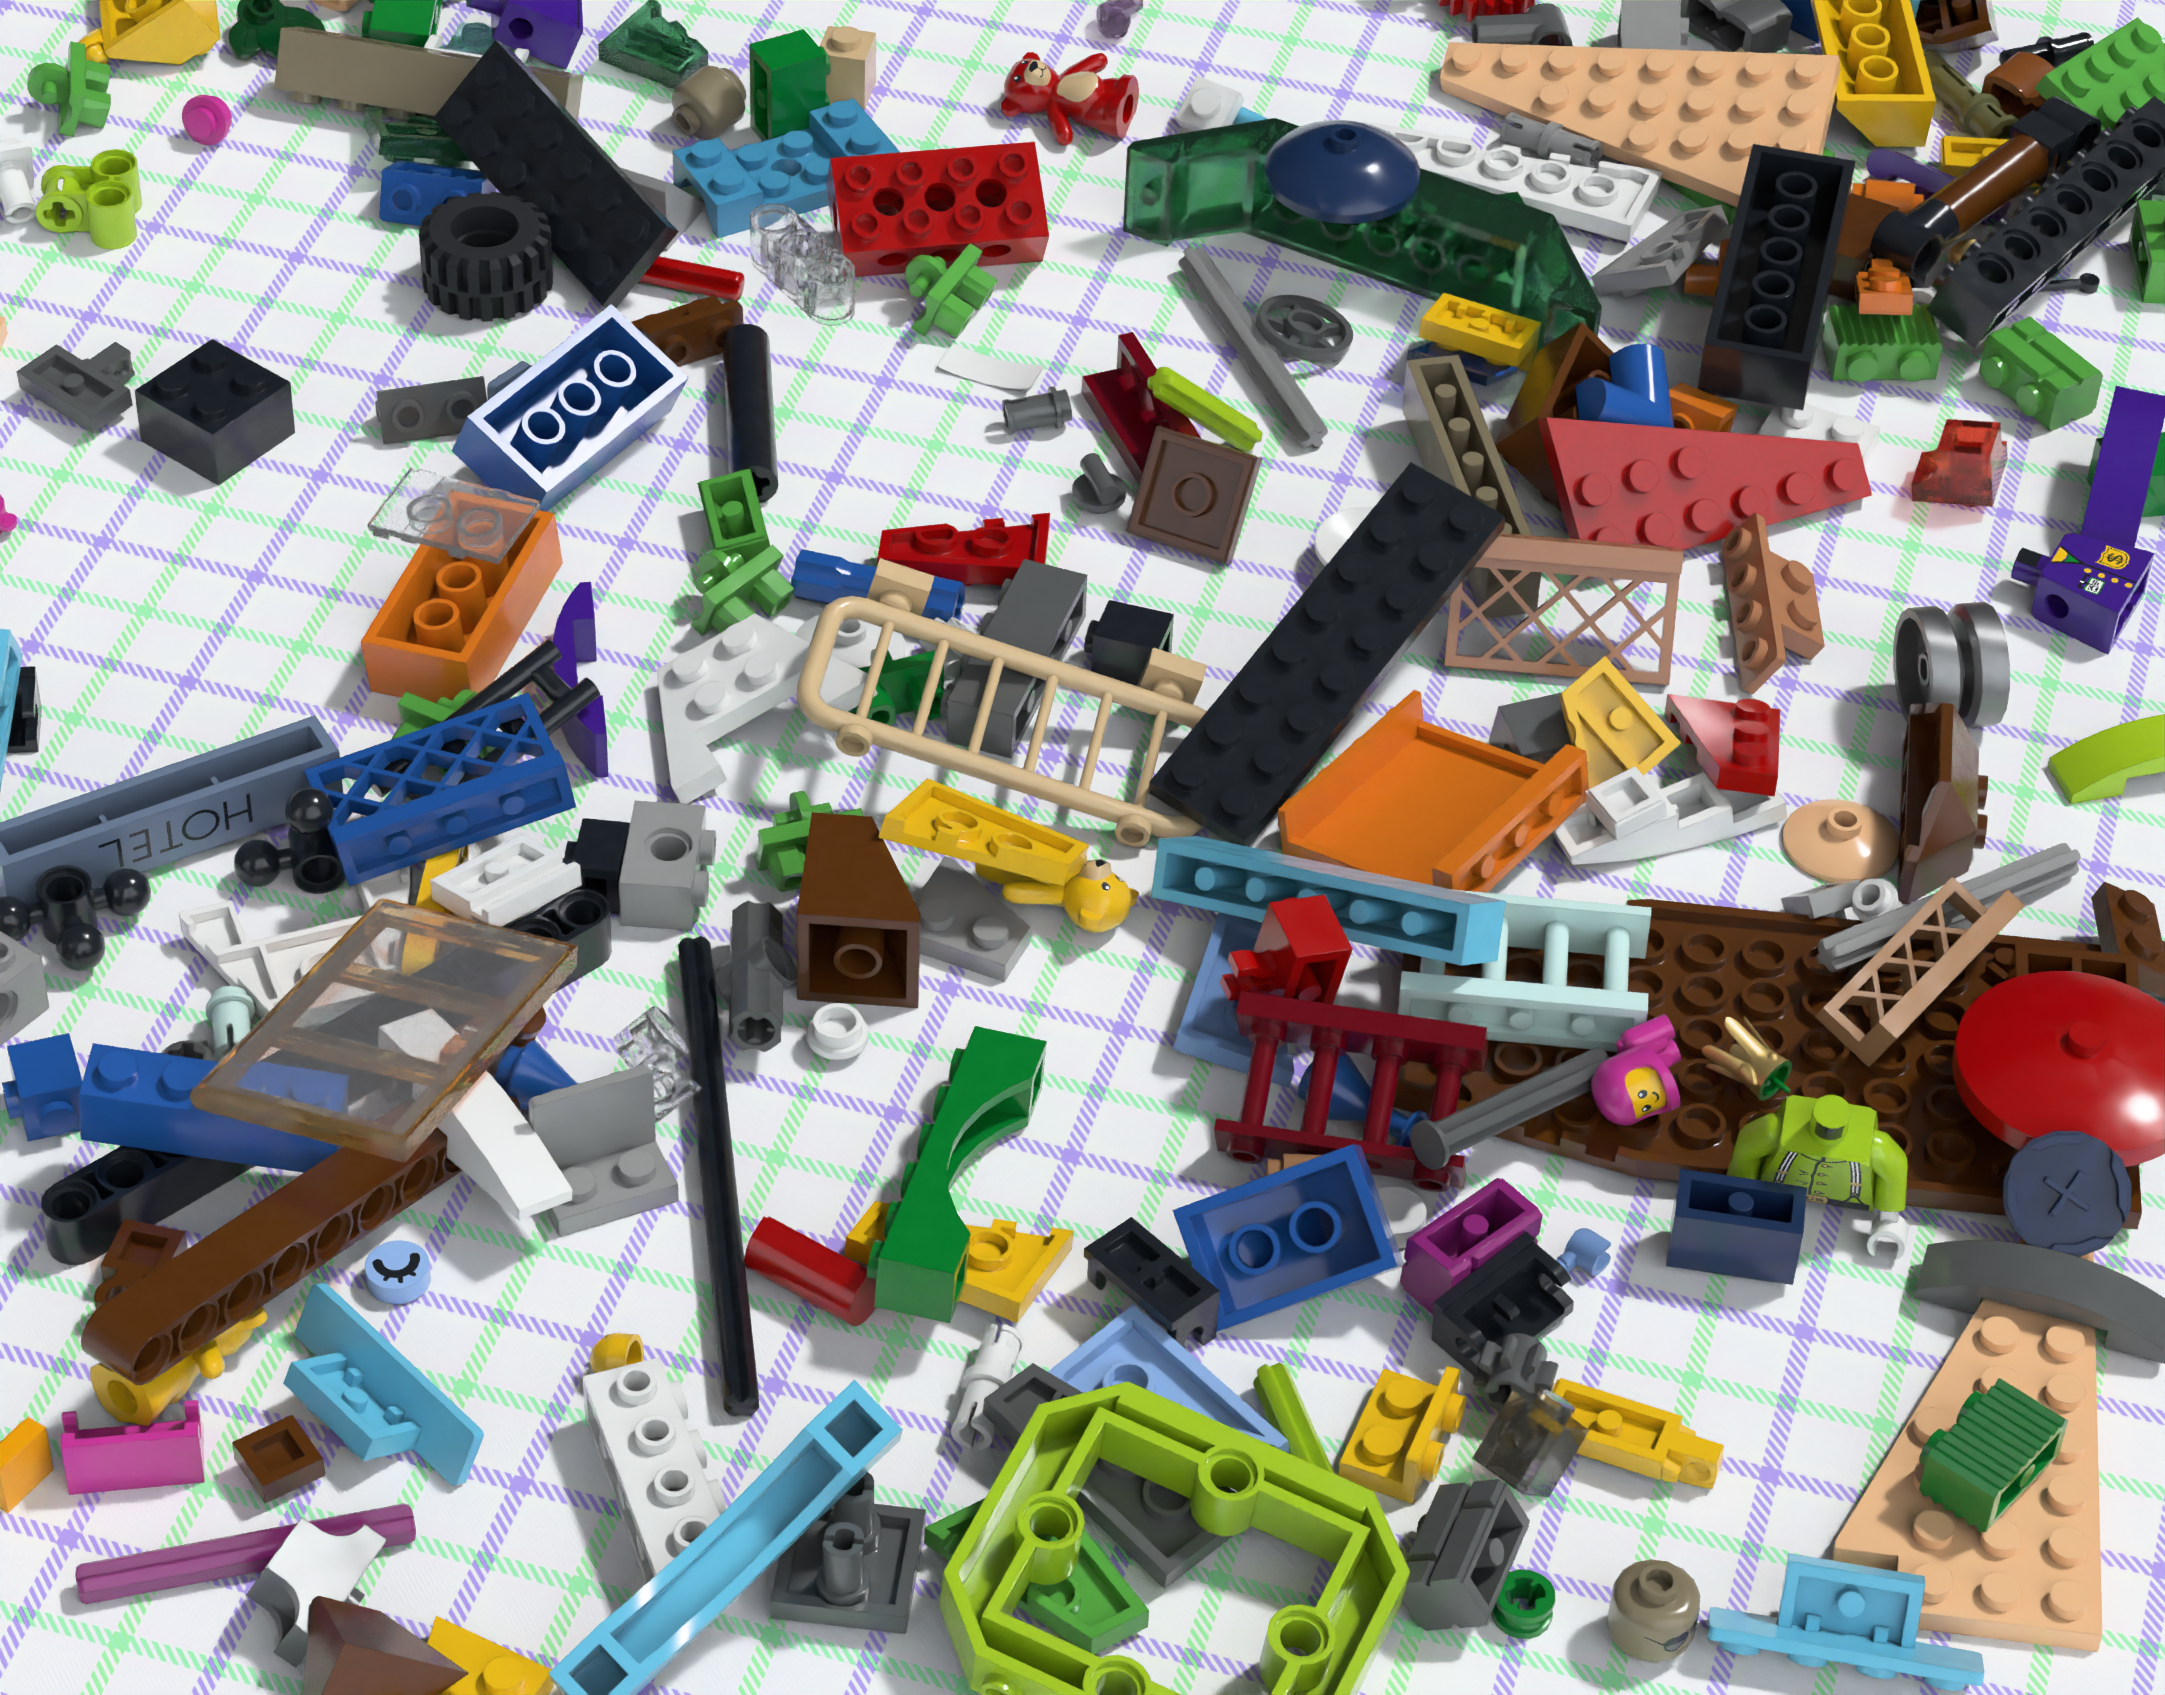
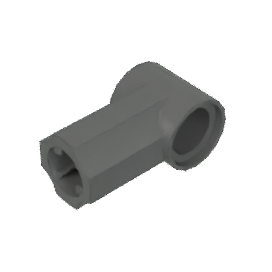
M1537 4L1525 14L1475 16V19H1472V43L1573 46L1564 14L1554 4Z

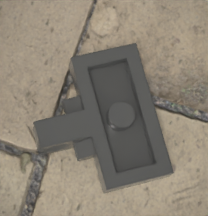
M114 342L91 359L81 360L56 344L16 371L19 387L86 430L94 433L133 406L130 389L123 385L135 375L131 362V352L119 343Z

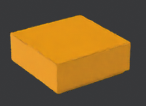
M29 1417L18 1424L0 1442V1509L7 1513L17 1506L53 1471L46 1427Z

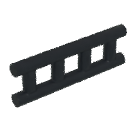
M546 640L442 722L508 700L532 682L552 702L550 706L539 713L548 735H551L600 696V691L593 681L587 677L573 688H570L550 668L562 658V655L553 642ZM520 717L500 724L498 728L504 733L516 735L525 721ZM456 739L445 743L440 750L460 755L468 743L465 740ZM495 748L483 758L478 755L476 759L496 763L505 749ZM402 758L390 762L384 770L404 774L412 760ZM465 773L458 784L481 776ZM375 784L371 786L373 791L381 798L392 790V788ZM413 793L407 795L411 801L424 797Z

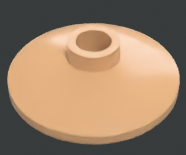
M1826 799L1801 806L1787 819L1782 835L1783 847L1790 860L1810 876L1830 883L1858 879L1861 883L1867 879H1878L1892 869L1899 853V838L1892 824L1874 809L1847 800Z

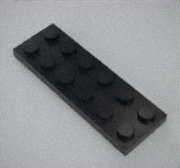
M497 40L492 43L433 117L502 195L523 198V203L532 202L539 207L540 213H545L551 230L552 251L605 308L611 304L615 308L619 306L679 232L507 45Z

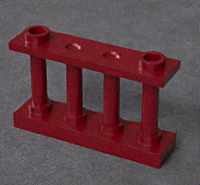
M1240 991L1236 1012L1240 1036L1248 1037L1249 1041L1253 1043L1238 1122L1216 1118L1214 1134L1218 1151L1226 1152V1155L1235 1161L1256 1164L1261 1163L1263 1158L1282 1160L1283 1153L1325 1155L1356 1144L1362 1147L1372 1175L1412 1180V1184L1415 1187L1431 1192H1445L1449 1190V1186L1464 1188L1466 1180L1465 1156L1452 1155L1444 1167L1431 1170L1418 1160L1412 1148L1387 1144L1400 1066L1406 1065L1408 1061L1432 1064V1067L1437 1070L1429 1120L1432 1122L1438 1121L1456 1112L1462 1075L1468 1074L1469 1070L1484 1072L1488 1052L1487 1027ZM1285 1043L1309 1046L1310 1050L1314 1052L1300 1131L1263 1125L1277 1048L1283 1047ZM1346 1052L1371 1055V1058L1376 1061L1362 1140L1325 1135L1338 1059L1344 1056Z

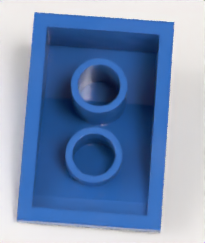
M1356 1144L1172 1210L1193 1269L1220 1290L1216 1332L1401 1268L1404 1264L1363 1149L1360 1145Z

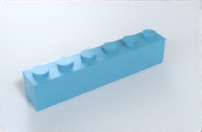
M1199 836L1158 839L1151 898L1263 922L1269 902L1281 901L1292 897L1304 898L1325 895L1348 941L1461 966L1498 960L1506 903L1504 900Z

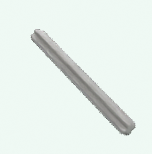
M1192 247L1186 248L1183 251L1185 256L1179 260L1180 269L1302 447L1313 445L1314 448L1321 446L1323 444L1322 438L1328 434V429L1270 343L1262 336L1257 324L1208 253L1201 247L1195 250Z
M2060 843L1960 884L1988 909L2007 889L2017 898H2020L2076 875L2079 871L2077 861L2081 859V856L2077 849L2071 850L2068 844ZM1935 894L1821 939L1817 944L1819 954L1815 956L1820 966L1825 965L1830 972L1834 973L1873 958ZM1947 900L1942 904L1945 927L1966 920ZM1929 919L1925 921L1924 925H1929ZM1910 938V942L1917 940L1914 938Z

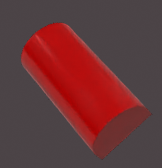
M770 1216L762 1218L746 1248L744 1262L747 1269L852 1326H859L870 1317L876 1308L874 1307L876 1280L867 1278L866 1268Z

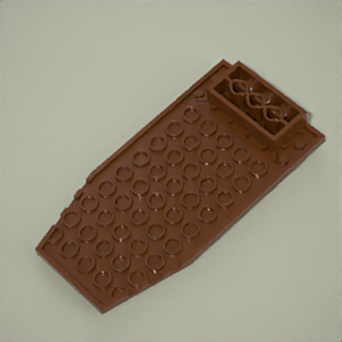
M1654 899L1627 900L1626 905L1651 907V921L1645 959L1629 957L1628 992L1648 993L1647 1021L1665 1014L1674 1028L1675 1037L1672 1039L1680 1051L1682 1060L1668 1069L1677 1084L1681 1101L1680 1106L1670 1112L1649 1116L1636 1124L1623 1126L1615 1124L1603 1116L1595 1104L1592 1092L1589 1091L1495 1135V1137L1633 1177L1678 1182L1680 1169L1726 1175L1740 1130L1744 1125L1769 1113H1775L1786 1096L1798 1095L1819 1099L1825 1095H1837L1845 1099L1848 1104L1870 1107L1877 1111L1878 1129L1889 1134L1905 1152L1908 1165L1906 1206L2007 1216L2002 1205V1179L2012 1156L2019 1150L2008 1145L1987 1130L1972 1115L1958 1093L1952 1072V1054L1961 1019L1969 1006L1990 988L2011 978L2036 972L2073 971L2089 973L2120 981L2139 990L2137 956L2102 952L2101 945L1997 934L1887 1050L1868 1067L1815 1017L1872 959L1870 958L1832 973L1825 965L1820 966L1815 957L1819 954L1817 944L1821 939L1860 924L1863 921L1822 916L1810 919L1807 915ZM1917 939L1910 942L1913 960L1936 962L1933 942L1931 940ZM1948 943L1949 948H1950L1954 943ZM1508 946L1505 981L1542 984L1544 950ZM1897 951L1891 957L1898 958ZM1568 952L1567 986L1603 989L1605 955ZM1403 953L1401 975L1402 971L1420 973L1421 957ZM1445 962L1444 975L1481 978L1482 963L1461 966ZM1877 971L1881 993L1904 996L1900 973ZM1916 975L1917 981H1918L1922 976ZM1864 985L1859 989V991H1865ZM1844 1004L1839 1009L1865 1035L1871 1030L1868 1007ZM1884 1009V1015H1885L1890 1009ZM1746 1016L1768 1047L1792 1063L1791 1073L1785 1082V1085L1791 1090L1790 1093H1785L1780 1089L1768 1100L1761 1101L1745 1084L1705 1067L1707 1064H1718L1704 1056L1702 1053L1704 1046L1712 1045L1730 1054L1731 1046L1737 1043L1725 1028L1724 1021L1726 1017L1734 1018L1747 1030L1743 1020ZM1488 1040L1484 1072L1469 1070L1468 1074L1462 1075L1456 1112L1592 1049ZM1605 1051L1608 1057L1618 1054L1615 1051ZM1408 1061L1406 1065L1400 1066L1393 1107L1412 1113L1422 1110L1430 1117L1437 1070L1432 1067V1064ZM2140 1164L2125 1167L2131 1181V1210L2121 1228L2138 1229L2142 1215Z

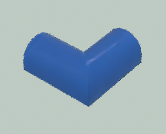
M1629 345L1610 355L1609 363L1612 383L1600 378L1591 377L1575 386L1579 420L1674 428L1665 355L1663 350L1655 345Z

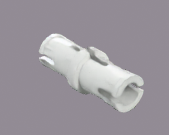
M991 1324L984 1329L975 1363L963 1375L961 1387L963 1388L962 1393L964 1397L957 1418L951 1428L953 1439L963 1447L972 1449L978 1430L981 1432L977 1443L978 1450L988 1448L993 1441L995 1425L982 1413L984 1398L1012 1379L1011 1376L1018 1354L1023 1347L1021 1333L1009 1325H1002L997 1344L994 1342L998 1331L997 1324Z

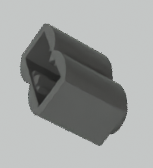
M1681 0V17L1689 18V30L1701 38L1713 40L1721 51L1734 52L1742 47L1745 52L1768 53L1788 42L1793 15L1780 0Z

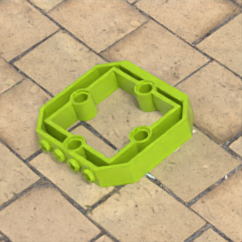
M1128 1381L1042 1403L1037 1406L943 1572L939 1609L969 1687L981 1695H1181L1151 1681L1145 1668L1132 1658L1122 1655H1111L1101 1658L1011 1616L1030 1582L1041 1585L1057 1584L1067 1579L1076 1569L1085 1522L1083 1511L1075 1500L1098 1458L1190 1498L1193 1518L1201 1528L1209 1533L1219 1536H1234L1252 1526L1337 1565L1316 1607L1303 1604L1288 1605L1278 1610L1270 1619L1259 1662L1261 1679L1267 1688L1273 1691L1271 1695H1357L1401 1607L1410 1575V1570L1374 1491ZM1217 1487H1229L1238 1493H1227ZM1047 1534L1059 1540L1048 1542L1039 1539L1037 1535ZM1285 1648H1299L1308 1653L1309 1656L1293 1655L1285 1650Z

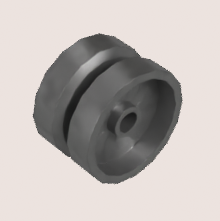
M1984 601L1956 604L1950 608L1947 615L1944 610L1937 606L1913 607L1901 612L1896 624L1893 643V671L1898 701L1906 722L1908 721L1911 704L1924 705L1926 703L1942 702L1954 704L1966 728L1988 727L2000 723L2007 710L2009 699L2010 661L2002 622L1994 607Z

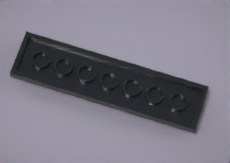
M1410 462L1149 781V794L1229 843L1250 847L1278 812V809L1299 786L1504 530L1505 516Z

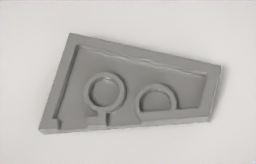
M1717 205L1683 211L1591 276L1598 295L1620 292L1623 298L1640 294L1648 288L1673 285L1728 224L1722 206Z

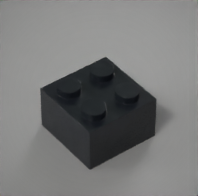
M214 339L209 340L134 390L141 442L218 486L295 433L291 383Z

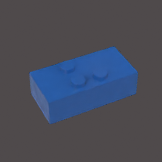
M611 304L470 414L461 429L452 452L506 504L547 512L670 413L689 377Z

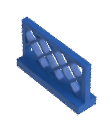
M529 693L304 770L309 787L317 788L326 793L333 804V808H336L332 821L327 826V830L349 887L576 807L566 765L559 750H555ZM523 716L525 717L526 721L516 735L496 731L500 724ZM456 739L469 741L460 755L440 750L445 743ZM485 745L505 749L496 763L476 759ZM521 754L535 756L533 759L515 764ZM402 758L412 760L404 774L384 770L390 762ZM429 765L449 769L440 783L420 778ZM465 773L481 776L458 784ZM344 778L356 780L347 794L324 789V785ZM373 784L392 788L383 803L363 798ZM409 793L424 796L401 804ZM352 812L366 815V817L344 824Z

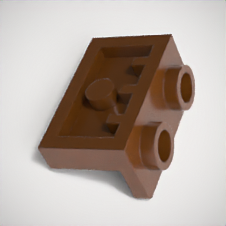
M713 295L657 314L647 315L631 323L677 367H681L723 353V336L730 328L743 324V307L737 300L722 304Z

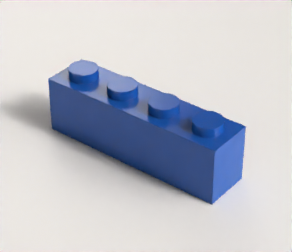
M93 1043L79 1092L81 1140L304 1173L343 1147L347 1130L349 1081Z

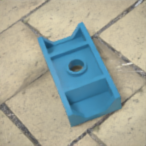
M853 98L846 101H837L829 106L809 111V128L791 131L783 136L755 144H746L731 151L727 149L719 138L699 141L693 145L673 150V184L679 189L692 185L704 199L713 234L718 239L829 206L826 181L830 158L899 153L900 151Z

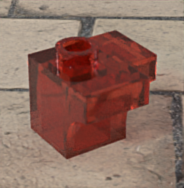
M1947 419L1937 449L1921 453L1911 483L1912 501L1961 504L1966 507H1993L2008 459L2007 441H2002L2001 422Z

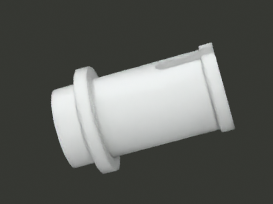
M1885 879L1864 880L1855 888L1852 896L1853 912L1863 922L1904 906L1898 900V893L1895 887Z

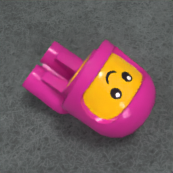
M1665 1014L1625 1030L1621 1034L1620 1040L1616 1042L1618 1054L1603 1061L1593 1073L1591 1079L1592 1096L1597 1108L1607 1120L1618 1125H1632L1649 1116L1670 1112L1680 1106L1681 1101L1677 1084L1668 1068L1682 1059L1680 1051L1672 1039L1675 1037L1674 1028Z

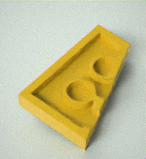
M929 778L884 816L878 837L1028 876L1042 883L1062 886L1083 866L1089 845Z
M875 1201L846 1236L845 1257L868 1265L870 1252L875 1240L884 1242L886 1240L884 1237V1226L890 1203ZM993 1219L991 1228L966 1225L971 1233L967 1280L959 1301L1018 1323L1072 1250L1074 1231L1051 1227L1050 1237L1016 1232L1017 1222Z

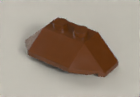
M1992 0L1920 1L1915 22L1922 49L1924 50L1933 49L1937 52L1953 54L1963 50H1975L1987 43L1999 40Z
M1950 703L1911 704L1902 745L1897 893L1898 900L1902 904H1910L1943 886L1951 877L1955 879L1968 872L1973 848L1983 850L1985 844L1988 816L1978 814V809L1984 810L1988 776L1978 775L1979 750L1954 704Z

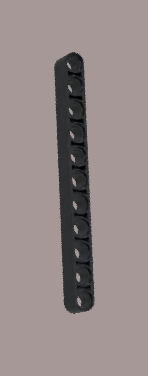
M582 889L566 893L259 1068L349 1081L348 1112L379 1095L376 1087L385 1071L392 1068L388 1062L378 1055V1033L432 1015L454 1035L518 1000L526 998L540 1002L607 962L612 953L609 902L604 895L593 890ZM120 1146L58 1181L45 1191L41 1198V1209L48 1250L51 1256L60 1263L79 1265L90 1262L108 1252L124 1219L155 1225L255 1166Z

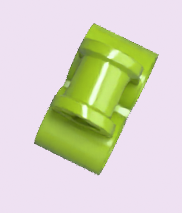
M120 149L106 150L93 157L91 166L57 165L45 171L41 180L43 196H41L36 206V217L44 228L57 233L90 232L91 241L103 249H121L135 241L137 237L135 213L142 207L137 158L131 152ZM60 179H64L62 191L58 189V182ZM62 207L66 209V215L64 219L60 218Z

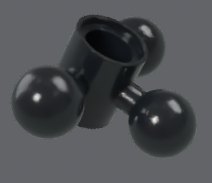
M312 787L302 788L294 792L288 799L285 807L286 820L291 826L288 832L289 848L278 850L273 844L265 840L246 842L238 849L234 857V869L239 879L249 886L263 887L275 881L281 870L292 869L295 884L305 892L324 894L339 888L346 878L327 830V826L331 823L334 813L333 804L327 794Z
M75 866L54 867L43 873L36 883L38 902L26 905L16 897H0V931L18 942L28 934L31 925L42 923L43 934L49 942L56 945L59 960L71 970L87 971L100 963L106 949L104 937L97 929L96 910L108 908L120 916L136 915L148 905L151 897V887L147 878L142 873L130 868L114 871L107 877L103 887L92 889L91 878L83 869Z

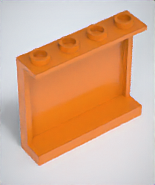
M1413 690L1278 809V827L1280 829L1282 854L1452 890L1488 893L1586 801L1585 791L1589 789L1586 750L1566 744L1545 764L1423 721L1421 692Z

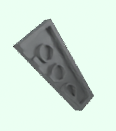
M1032 1363L984 1398L982 1413L1016 1445L1039 1404L1083 1392ZM1098 1458L1075 1500L1079 1507L1164 1589L1232 1537L1219 1536L1201 1528L1192 1516L1190 1498L1101 1458ZM1217 1487L1227 1493H1237L1229 1487Z

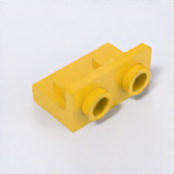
M1443 293L1421 318L1418 337L1433 341L1439 347L1446 350H1459L1485 358L1486 361L1494 365L1510 366L1523 371H1529L1536 356L1541 322Z
M1447 1366L1439 1385L1436 1386L1383 1368L1339 1462L1338 1476L1372 1491L1413 1504L1423 1480L1434 1482L1437 1477L1445 1452V1444L1440 1443L1444 1433L1455 1434L1461 1423L1467 1398L1457 1394L1460 1369Z

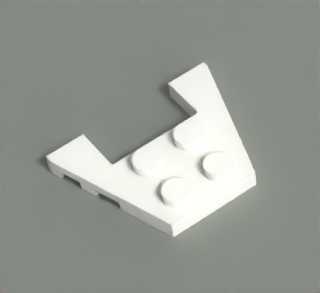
M753 614L656 669L671 787L680 804H687L728 781L720 764L707 745L797 694V684L810 646L809 642L763 617ZM831 654L820 689L821 699L834 708L848 712L859 705L868 674Z
M411 866L357 884V889L367 912L366 915L249 942L245 937L233 901L228 900L179 912L181 931L183 936L231 986L241 987L247 992L248 996L255 1003V1012L281 1039L327 1029L401 987L402 960L409 924L412 886Z

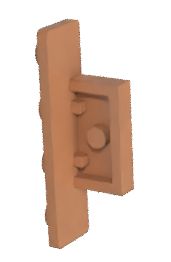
M1755 512L1741 526L1733 528L1728 533L1722 546L1742 689L1751 694H1754L1785 663V647L1809 660H1812L1825 647L1813 573L1802 563L1795 560L1789 561L1770 551L1765 518Z

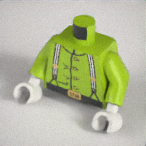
M1790 1095L1784 1098L1775 1113H1769L1744 1125L1740 1130L1726 1174L1727 1176L1807 1187L1806 1201L1868 1212H1873L1874 1208L1880 1210V1215L1876 1216L1872 1221L1867 1242L1869 1254L1875 1257L1878 1238L1884 1236L1894 1239L1898 1244L1897 1259H1900L1904 1254L1909 1228L1904 1218L1899 1216V1212L1904 1211L1906 1208L1907 1157L1905 1152L1889 1134L1878 1129L1877 1111L1870 1107L1848 1104L1845 1099L1837 1095H1825L1819 1099Z

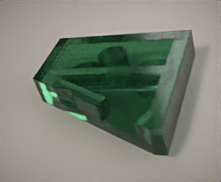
M648 0L598 44L599 61L673 89L698 69L708 65V50L697 39L689 37L686 29L677 20L668 22L662 16L661 4L656 0Z
M365 107L363 127L378 155L384 156L385 160L394 163L396 161L414 162V158L434 159L436 164L449 167H461L464 165V161L472 162L436 121L411 115L408 118V123L386 122L381 119L382 109Z

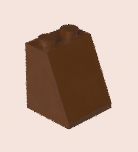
M812 812L797 908V1000L918 1008L921 914L884 840L878 838L880 832L872 816Z

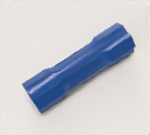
M801 549L796 558L791 579V585L795 589L793 595H795V598L829 604L838 598L849 596L867 598L877 567L849 562L838 556ZM934 577L922 616L932 620L937 617L945 622L954 617L960 621L965 603L966 585H963V582Z

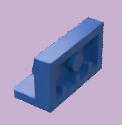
M397 160L382 170L379 217L382 221L421 226L425 215L432 214L431 209L438 204H447L448 199L456 196L465 197L468 196V193L480 192V194H490V192H496V188L480 170Z

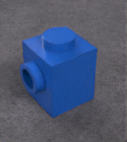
M66 1033L7 1046L12 1081L2 1082L5 1104L9 1119L22 1118L27 1141L79 1131V1092L82 1078L70 1034Z

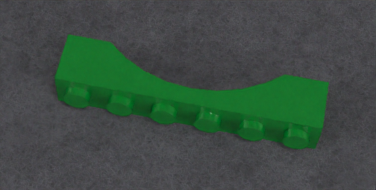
M975 1026L966 1048L955 1049L949 1070L948 1082L950 1086L941 1084L936 1095L933 1109V1121L935 1123H924L917 1148V1159L919 1161H908L901 1184V1198L903 1199L902 1201L892 1200L887 1212L884 1226V1237L886 1240L885 1242L875 1240L870 1252L867 1278L876 1280L874 1307L951 1323L967 1280L971 1233L958 1215L949 1190L960 1171L979 1152L1002 1137L1028 1126L1042 1091L1047 1041Z

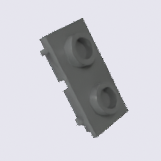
M484 376L376 391L377 401H375L377 420L381 424L383 444L459 434L467 417L487 402Z

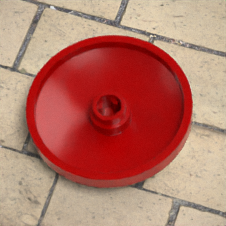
M2046 971L2025 974L2001 982L1984 992L1969 1006L1958 1027L1952 1054V1072L1958 1093L1972 1115L1993 1135L2020 1150L2030 1139L2054 1130L2081 1131L2104 1141L2122 1159L2125 1167L2148 1162L2165 1154V1006L2132 986L2107 977L2073 971Z

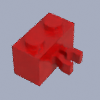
M1326 896L1292 897L1281 901L1269 902L1253 951L1239 950L1229 953L1227 960L1234 974L1222 975L1220 985L1228 1001L1239 1000L1240 991L1327 1004L1334 1003L1353 949Z

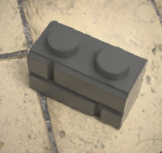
M1500 1479L1475 1481L1471 1487L1465 1482L1439 1485L1427 1514L1420 1518L1417 1536L1406 1561L1410 1575L1402 1602L1417 1625L1421 1626L1424 1630L1452 1629L1453 1624H1456L1459 1628L1487 1625L1530 1523L1529 1518L1507 1483H1503Z

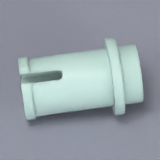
M224 986L215 990L206 1004V1016L213 1023L214 1059L218 1062L234 1064L232 1047L235 1046L238 1047L239 1064L245 1065L254 1057L250 1020L255 1014V1003L248 996L247 992L238 986Z

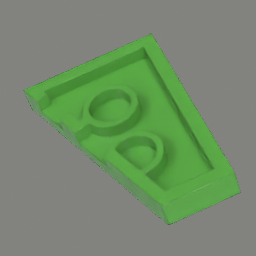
M984 1499L924 1528V1544L950 1561ZM1085 1529L1083 1530L1079 1558L1074 1572L1067 1579L1057 1584L1041 1585L1030 1582L1017 1604V1607L1075 1646L1092 1654H1096L1147 1628L1149 1622V1609ZM1047 1534L1037 1535L1039 1539L1048 1542L1059 1540Z

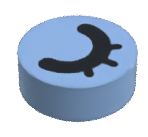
M402 1240L386 1242L374 1248L365 1261L366 1285L369 1292L376 1299L390 1304L408 1303L422 1296L428 1289L431 1281L430 1262L425 1250L415 1243Z

